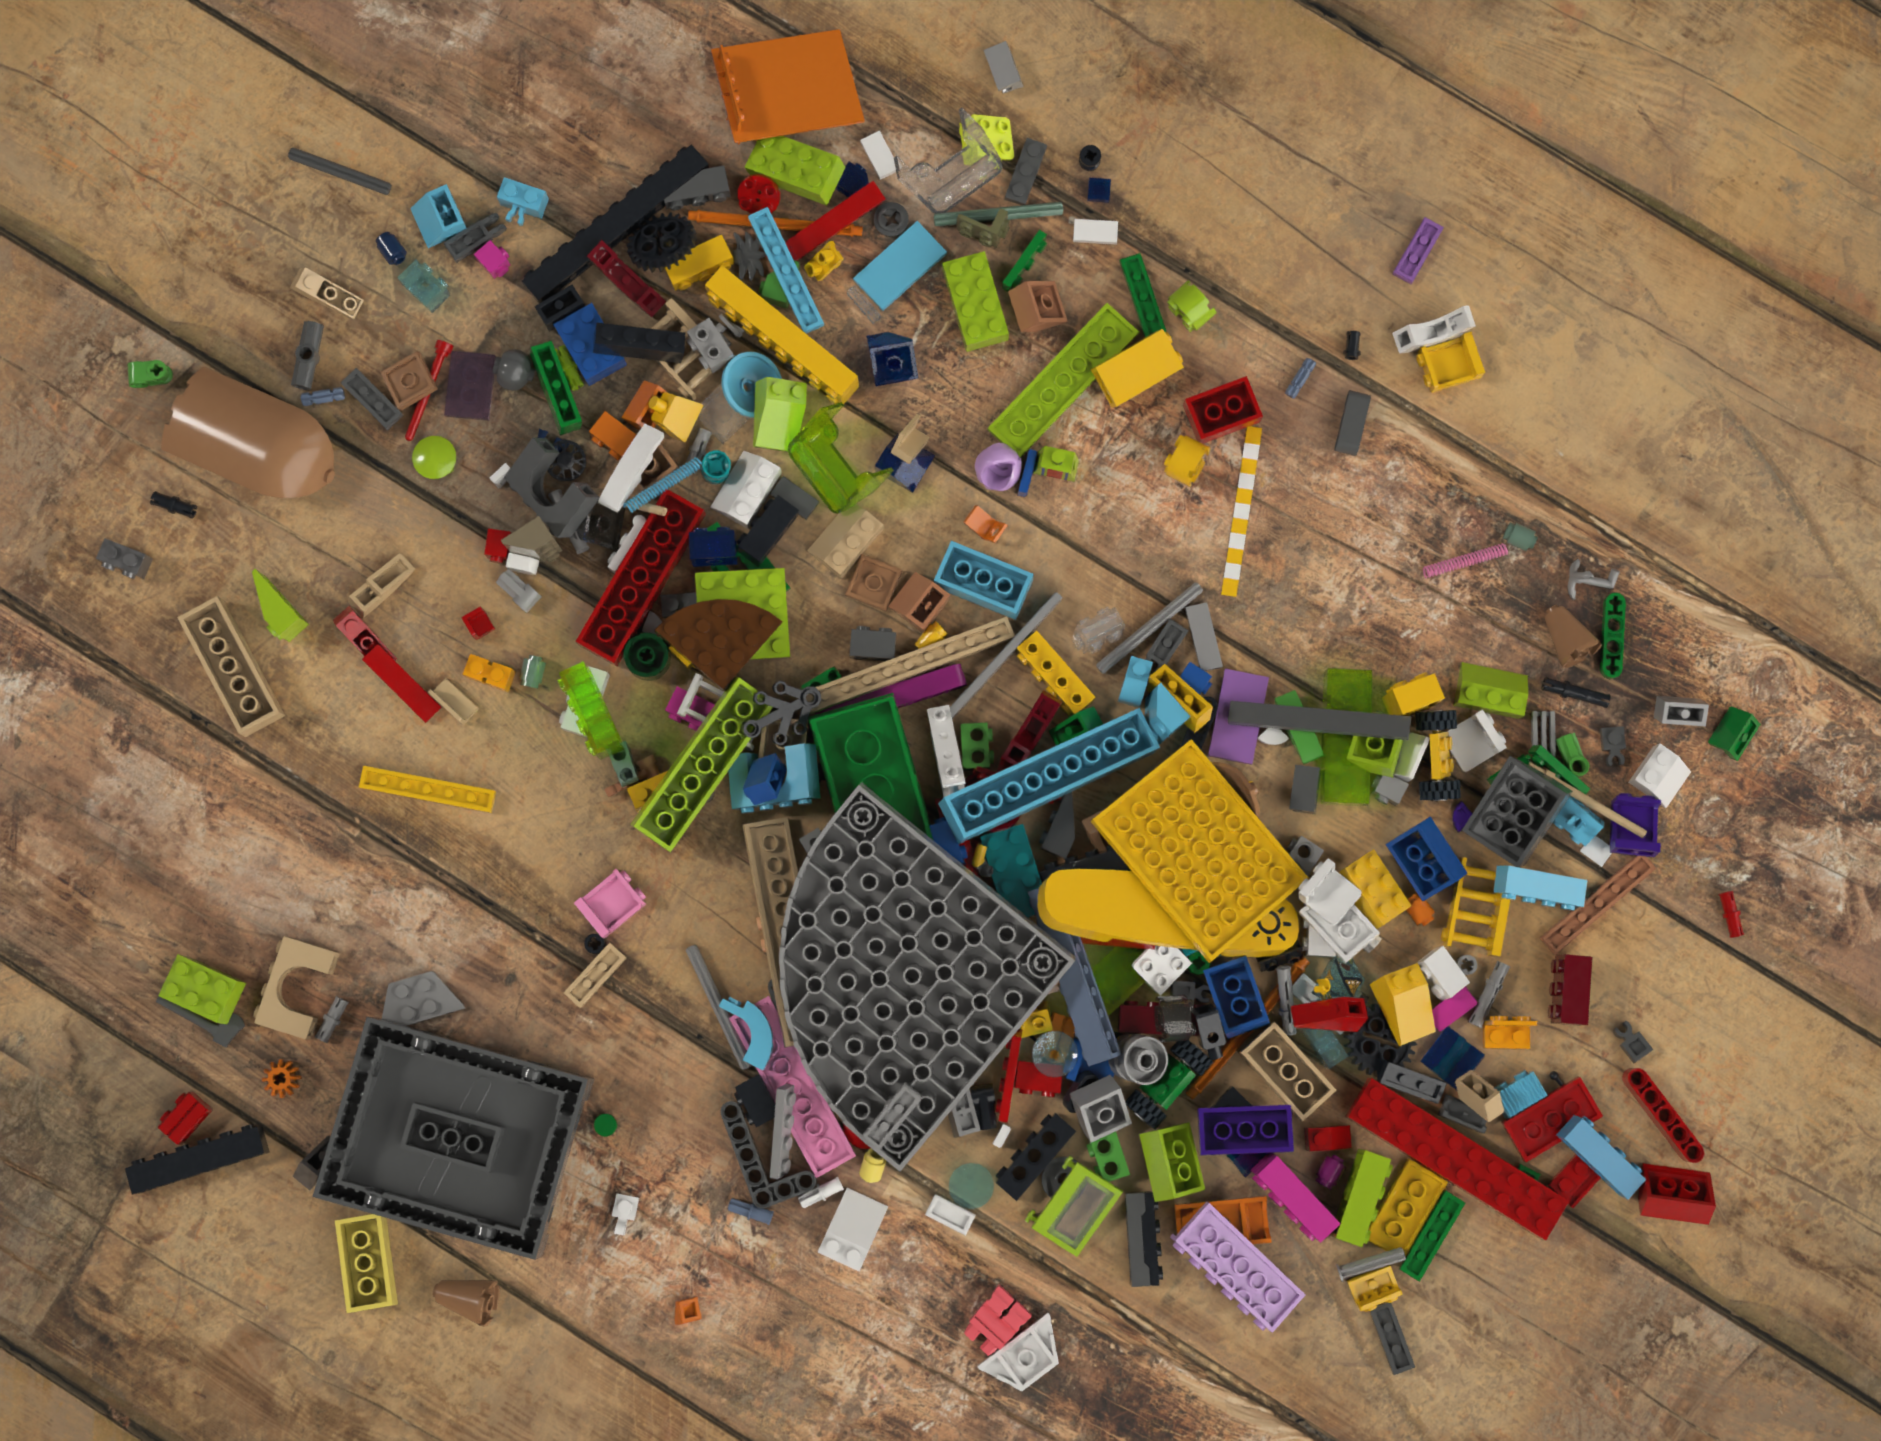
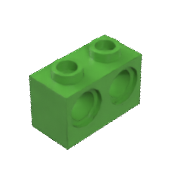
M988 723L961 724L963 771L974 770L977 766L990 769V764H994L993 750H989V742L993 741L992 728H988ZM972 731H981L983 738L980 741L972 740L970 737ZM975 752H980L984 755V761L975 763L972 761L971 756Z
M1116 1131L1086 1145L1090 1158L1095 1157L1097 1166H1094V1171L1096 1174L1109 1182L1130 1175ZM1101 1140H1107L1110 1144L1109 1150L1105 1153L1099 1152L1097 1148ZM1108 1162H1114L1117 1166L1116 1172L1112 1175H1108L1104 1169Z

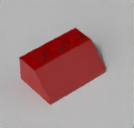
M1642 1163L1641 1175L1646 1180L1639 1187L1638 1202L1640 1216L1709 1225L1716 1208L1710 1172Z

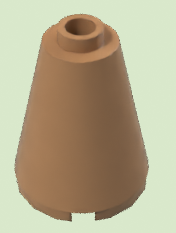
M1554 605L1546 611L1547 614L1544 618L1559 662L1563 668H1570L1586 660L1585 656L1590 652L1593 655L1601 648L1602 644L1564 606Z
M441 1280L433 1289V1297H435L436 1303L479 1326L485 1327L493 1319L490 1316L492 1310H497L500 1286L496 1285L498 1282L495 1280Z

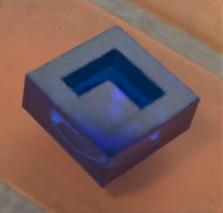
M1089 177L1087 201L1109 203L1111 179Z

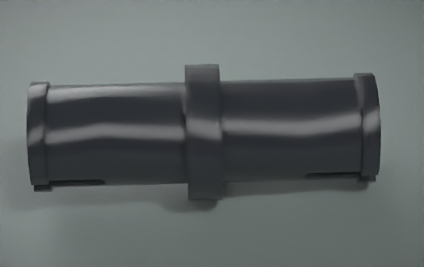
M155 491L150 498L153 499L150 500L151 505L167 509L171 514L178 513L193 519L197 511L193 510H197V505L181 501L176 496L170 497Z

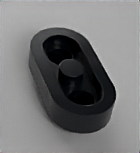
M1085 1070L1079 1073L1065 1094L1063 1105L1070 1113H1076L1070 1093L1099 1080L1092 1071Z

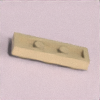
M609 943L566 989L564 994L579 1008H582L627 957L613 944Z

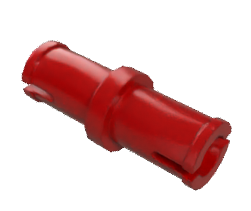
M1733 891L1718 894L1724 911L1722 917L1726 919L1730 938L1745 935L1739 917L1741 912L1737 910Z

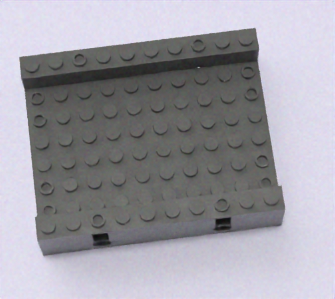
M366 1017L312 1197L536 1260L544 1255L549 1238V1233H547L584 1102L589 1100L594 1078L381 1018Z

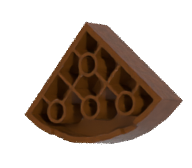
M715 599L698 602L682 608L666 618L654 632L723 691L778 629L782 621L769 611L750 603L738 600Z

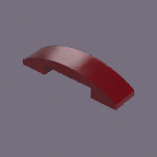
M601 240L587 255L588 259L625 296L651 318L666 303L604 241Z

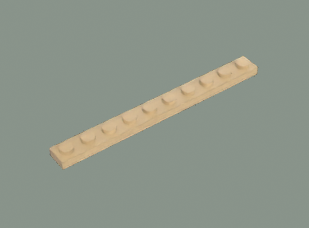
M1006 616L815 687L821 694V702L816 708L811 709L809 715L1012 640L1015 634L1008 617ZM809 693L806 696V700L811 702L813 696Z

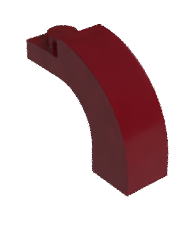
M1043 690L1001 758L1013 765L1028 759L1063 701Z

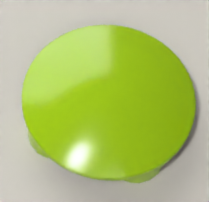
M429 436L419 441L415 446L412 462L414 468L422 477L439 479L453 472L456 463V451L447 439L441 436Z

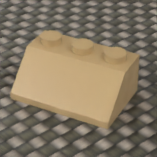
M849 501L807 552L842 579L860 558L861 554L867 550L884 530L883 523L867 510Z

